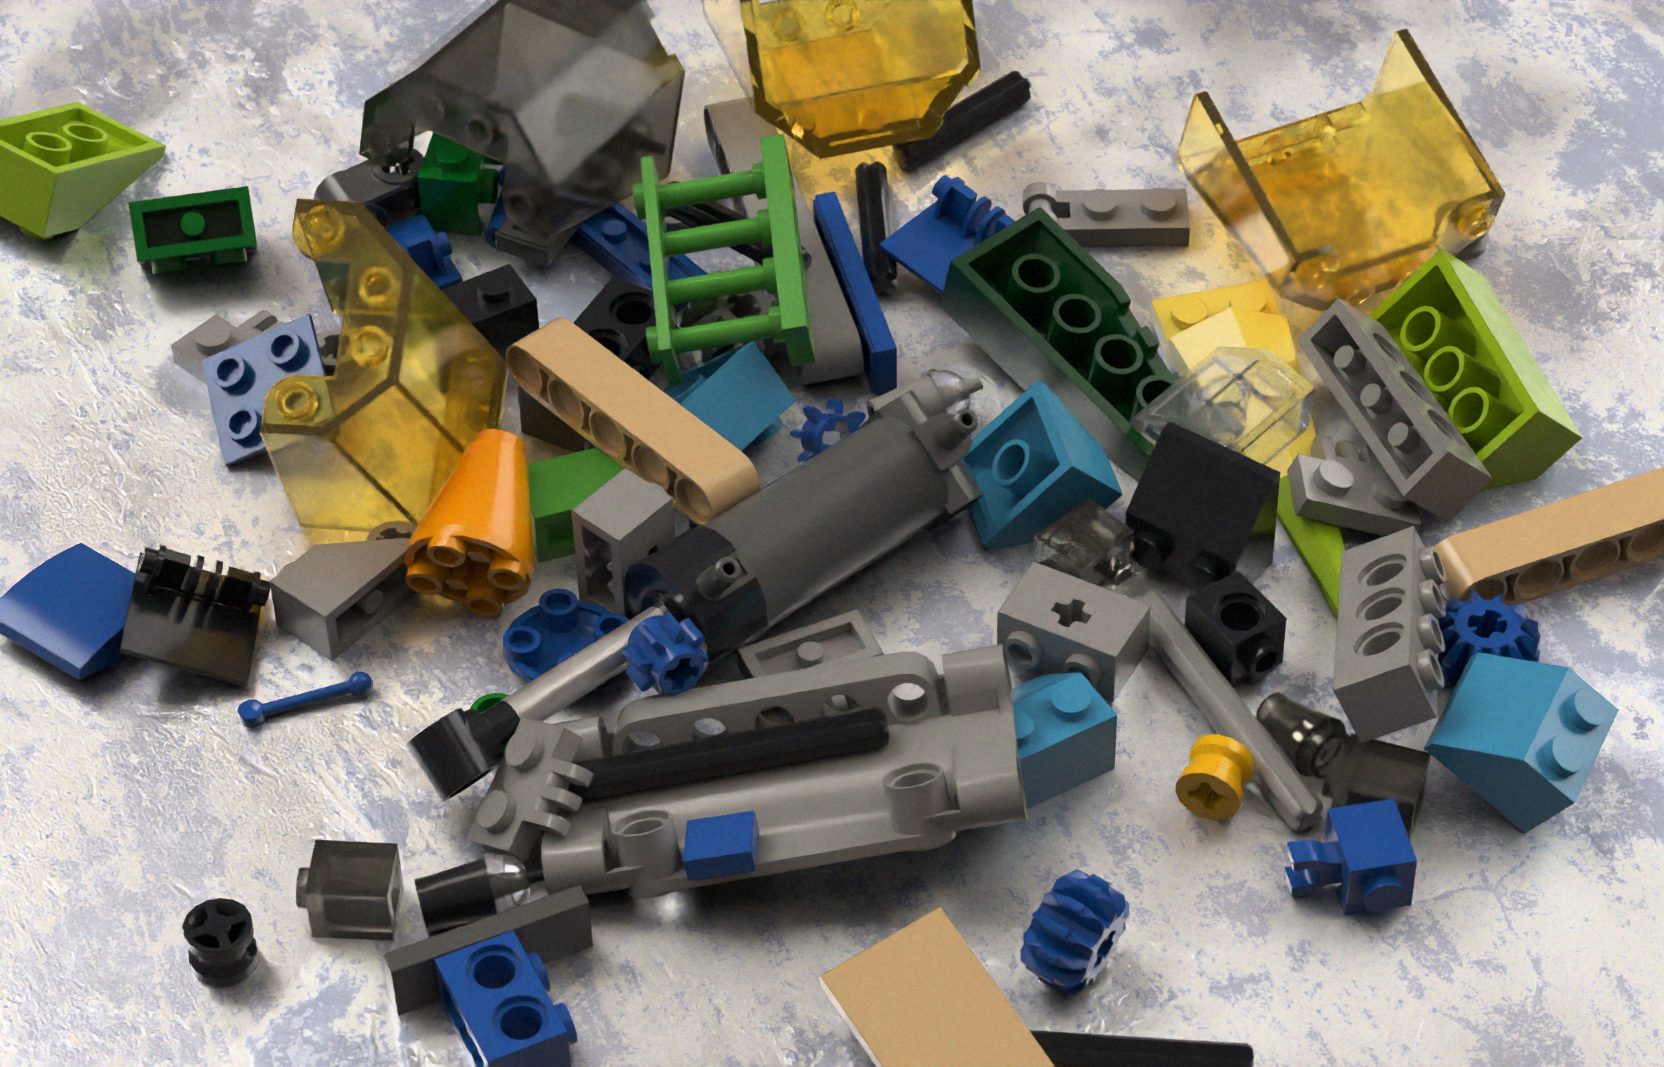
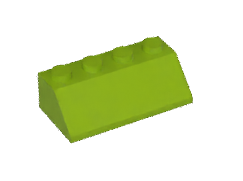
M1440 249L1369 315V317L1378 321L1386 328L1493 479L1481 491L1537 479L1582 439L1581 434L1486 278L1445 250Z

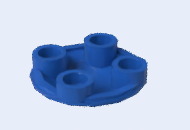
M552 589L541 595L538 606L530 608L513 620L503 635V657L512 673L528 684L623 625L629 619L622 614L611 613L604 607L580 601L569 590ZM621 673L617 674L616 676H614L613 678H611L610 680L606 681L605 683H603L602 685H600V686H598V687L604 686L605 684H607L608 682H610L611 680H613L615 677H617V676L620 675Z

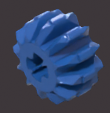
M1475 591L1472 592L1467 602L1449 599L1445 608V617L1439 618V627L1445 643V651L1438 653V662L1444 678L1443 688H1453L1456 686L1470 657L1478 652L1539 662L1540 633L1538 631V622L1528 619L1525 604L1506 606L1501 593L1493 600H1483Z
M1078 869L1058 878L1052 890L1044 894L1041 905L1032 914L1033 919L1029 928L1023 934L1024 944L1020 950L1021 962L1025 964L1026 969L1038 976V980L1055 990L1060 988L1074 995L1092 985L1098 973L1106 969L1110 956L1117 950L1120 936L1126 930L1125 921L1129 915V902L1125 900V895L1113 889L1111 883L1097 875L1092 874L1090 876Z

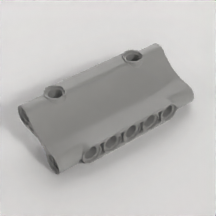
M1003 644L943 654L944 674L938 675L934 663L925 655L915 651H902L694 688L676 695L666 693L639 698L629 702L621 710L614 733H607L604 720L600 715L554 723V725L565 727L582 738L572 762L873 707L882 708L886 715L889 727V744L877 749L581 802L577 812L559 808L556 815L571 823L566 837L544 832L541 845V860L548 894L552 895L580 885L586 896L626 889L627 894L633 898H655L688 888L902 851H926L949 843L959 831L1028 820L1016 735L1012 685ZM903 683H913L920 686L925 693L919 698L904 700L897 697L891 690ZM835 695H846L853 698L858 705L849 711H836L831 709L826 704V701ZM768 707H780L786 709L792 717L783 723H772L765 720L760 715V712ZM704 718H712L720 721L726 727V730L716 735H708L699 731L694 723ZM637 730H647L654 733L660 739V742L652 746H642L636 744L629 737V734ZM755 811L759 826L756 871L688 881L683 865L687 821Z

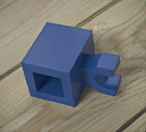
M1394 799L1327 809L1324 843L1314 840L1287 842L1286 851L1291 866L1285 867L1284 877L1291 897L1309 894L1326 885L1334 884L1344 915L1364 912L1381 913L1396 907L1409 906L1412 903L1417 859Z

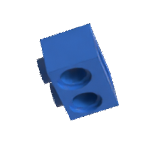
M514 930L434 959L440 1003L473 1067H571L569 1045L575 1044L578 1041L572 1017L564 1003L553 1005L547 994L550 992V983L542 960L536 952L526 955Z

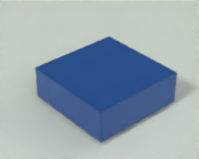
M755 811L687 821L683 865L688 881L756 871L759 826Z

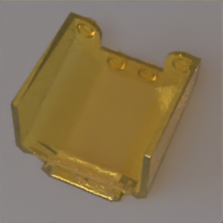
M701 0L703 15L753 111L820 159L933 137L945 121L942 116L964 86L969 87L981 71L972 0H775L759 3V0Z
M1406 28L1394 32L1374 88L1361 101L1236 141L1208 92L1203 91L1194 94L1174 158L1181 173L1279 297L1320 312L1326 311L1338 297L1355 307L1367 301L1374 294L1392 288L1398 289L1440 249L1445 250L1452 256L1456 255L1491 229L1506 195Z
M297 198L292 226L293 239L300 253L314 261L332 312L343 314L334 377L292 375L279 380L271 387L264 402L260 427L261 437L299 526L304 528L371 532L382 523L397 520L409 522L417 527L467 445L473 442L476 435L483 430H501L509 374L507 362L361 202Z

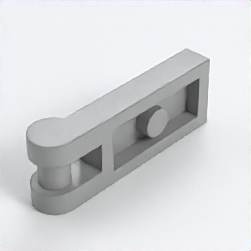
M1037 182L1032 183L1023 190L1022 205L1026 215L1041 207L1081 247L1189 245L1190 222L1186 189L1153 188L1056 191L1048 183Z

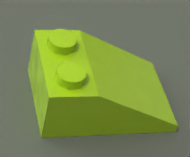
M79 102L0 120V217L20 226V231L26 236L41 240L52 239L57 234L81 228L164 156L166 145Z

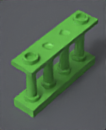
M784 133L760 137L762 162L752 164V170L660 185L653 157L640 158L643 182L633 184V196L638 219H646L656 317V326L646 328V337L652 364L663 363L669 386L682 385L680 353L773 338L774 344L786 343L791 366L816 362L793 171ZM753 194L757 195L758 200L767 198L768 209L757 211L758 217L667 232L665 209ZM762 241L763 247L772 246L774 257L763 258V265L671 280L669 260L671 256ZM765 289L768 290L769 295L778 294L779 305L768 307V314L676 329L674 305Z

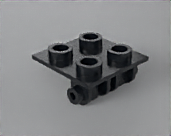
M159 544L157 550L145 547L143 553L140 552L119 652L246 687L249 680L261 606L265 607L271 589L270 581L260 579L261 572L253 571L252 573L230 566L226 576L221 575L223 562L218 560L215 561L211 572L203 570L204 556L197 555L193 566H190L191 555L166 549L165 545Z

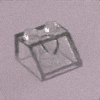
M1218 346L1131 419V426L1155 446L1162 429L1170 421L1266 465L1309 428L1315 387L1269 349Z

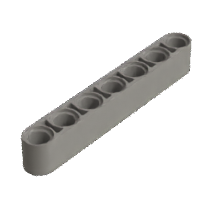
M762 95L704 106V124L707 140L720 175L752 170V164L762 162L760 137L778 134ZM793 171L801 244L812 257L811 265L805 271L816 362L794 366L800 384L807 386L862 375L864 372V358L856 325ZM756 194L729 198L733 210L747 218L758 217L757 211L768 209L767 198L758 200ZM753 260L755 266L761 265ZM764 290L766 296L778 298V294L769 295L768 290Z

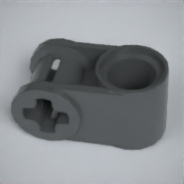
M407 146L388 148L373 158L326 177L318 185L314 193L313 203L343 242L420 215L422 211L418 175L424 158L419 151ZM391 165H394L395 172H390ZM413 198L414 204L410 206L409 199Z

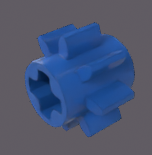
M829 399L826 405V414L815 407L805 406L803 412L808 420L804 423L801 430L790 431V436L800 439L804 449L797 458V461L802 464L831 446L823 444L824 431L840 432L841 440L856 431L866 415L863 412L855 411L843 416V401L837 399Z
M665 612L663 616L648 617L635 626L629 636L628 646L622 650V653L631 663L626 673L642 692L650 689L652 686L659 695L666 693L676 695L685 692L697 683L703 672V664L709 660V657L700 648L705 637L689 618L678 623L670 612Z

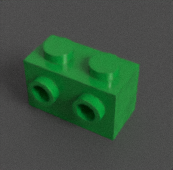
M443 102L418 175L421 211L434 232L481 236L490 206L495 204L498 198V173L504 165L509 163L511 154V134L509 131H502L500 107L475 105L472 103Z
M248 186L128 202L137 262L140 266L151 265L153 274L188 270L187 259L211 256L212 266L247 262L246 251L258 250Z

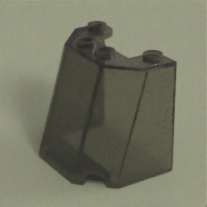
M485 0L364 102L359 155L381 165L394 167L409 159L413 151L415 136L428 130L506 164L502 198L508 216L519 227L542 238L549 239L632 196L633 184L643 182L640 158L652 156L659 181L668 177L672 163L685 70L675 53L667 54L650 21L655 18V15L647 0Z

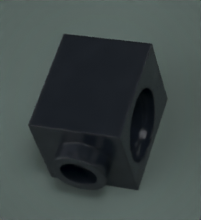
M1240 571L1186 597L1184 625L1233 688L1254 677H1263L1270 673L1277 665L1283 663L1287 618Z

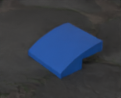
M83 543L70 547L32 570L0 598V634L78 680L124 660L125 654L120 653L119 650L135 573Z

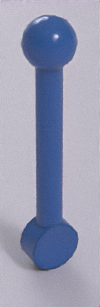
M355 672L349 677L348 681L264 704L254 699L247 700L238 707L239 720L243 726L253 728L261 725L266 716L348 694L364 697L371 692L373 680L365 672Z

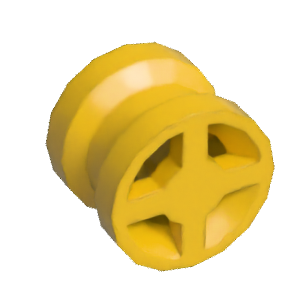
M1219 734L1205 735L1198 738L1192 745L1188 754L1189 766L1185 767L1180 773L1176 782L1175 792L1179 801L1196 815L1211 820H1225L1233 817L1239 810L1244 795L1242 788H1245L1252 780L1256 762L1252 753L1235 739Z

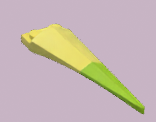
M1263 280L1151 300L1150 318L1167 362L1175 372H1178L1187 388L1215 424L1231 449L1280 472L1277 519L1291 539L1338 619L1341 557L1345 548L1338 525L1299 517L1295 514L1287 470L1297 454L1311 456V446L1316 433L1286 316H1281L1268 281Z

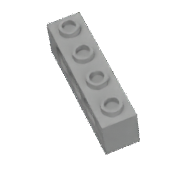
M1338 297L1297 340L1303 352L1403 497L1443 520L1450 522L1493 479L1381 323Z
M1414 526L1342 552L1333 691L1360 743L1437 718V689L1444 687V678L1438 662V653L1445 651V643L1439 627V618L1446 615L1444 601L1440 593V584L1446 582V573L1434 546L1425 548Z

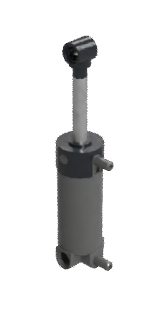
M913 390L904 393L878 409L856 431L707 523L687 530L666 543L660 550L629 566L625 576L626 596L634 618L482 713L472 708L463 711L462 708L452 711L406 743L405 747L442 802L451 799L482 779L499 765L498 762L503 756L502 747L507 745L510 738L514 735L522 717L543 722L629 668L631 663L622 653V650L628 646V639L632 630L644 619L651 616H663L665 612H670L678 623L689 618L704 635L705 640L700 645V648L709 657L708 662L703 664L702 675L713 669L718 662L737 653V649L751 645L763 637L766 630L925 529L928 532L933 531L980 499L984 493L961 461L969 452L972 444L971 433L978 425L976 415L969 409H960L954 415L941 413L931 417Z

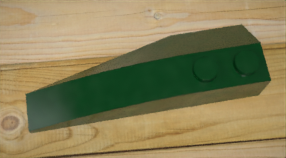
M1038 207L950 261L939 306L1025 391L1037 380L1046 384L1103 448L1108 459L1137 479H1141L1160 433L1169 421L1225 446L1207 417L1198 416L1187 399L1189 389L1178 372L1171 374L1157 352L1159 343L1149 327L1142 328L1129 309L1131 299L1122 285L1041 207Z

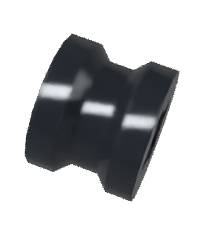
M211 899L198 904L186 915L182 926L185 945L189 949L190 969L197 980L208 986L226 987L240 983L253 973L259 960L256 940L253 937L254 930L251 913L243 904L233 899Z

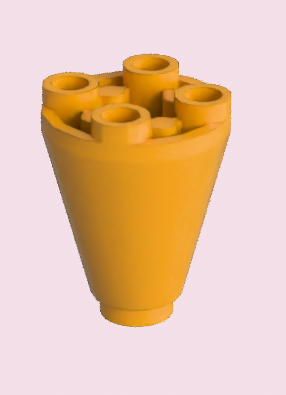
M499 429L483 430L465 448L410 537L404 558L408 569L405 582L413 591L425 595L438 594L446 599L464 603L467 610L482 617L500 615L504 604L514 603L527 594L534 572L528 460L524 454L525 445L516 435Z

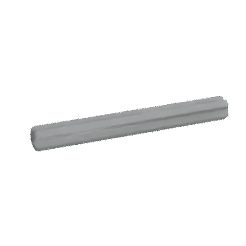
M1150 591L1144 597L1137 596L1134 600L1151 606L1149 625L1150 645L1218 734L1235 739L1252 753L1256 762L1252 778L1289 827L1294 831L1302 832L1309 826H1316L1322 819L1323 803L1162 595Z

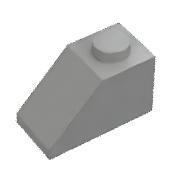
M396 538L314 545L296 561L285 565L277 576L270 581L277 626L333 661L416 593L405 582L408 569L404 558L410 539Z

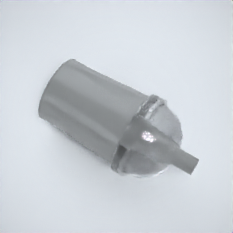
M931 369L924 372L923 376L867 400V413L870 418L881 407L904 393L913 390L931 417L941 413L954 415L960 409H969L971 403L970 394L982 390L983 385L980 378L965 383L964 379L953 371Z

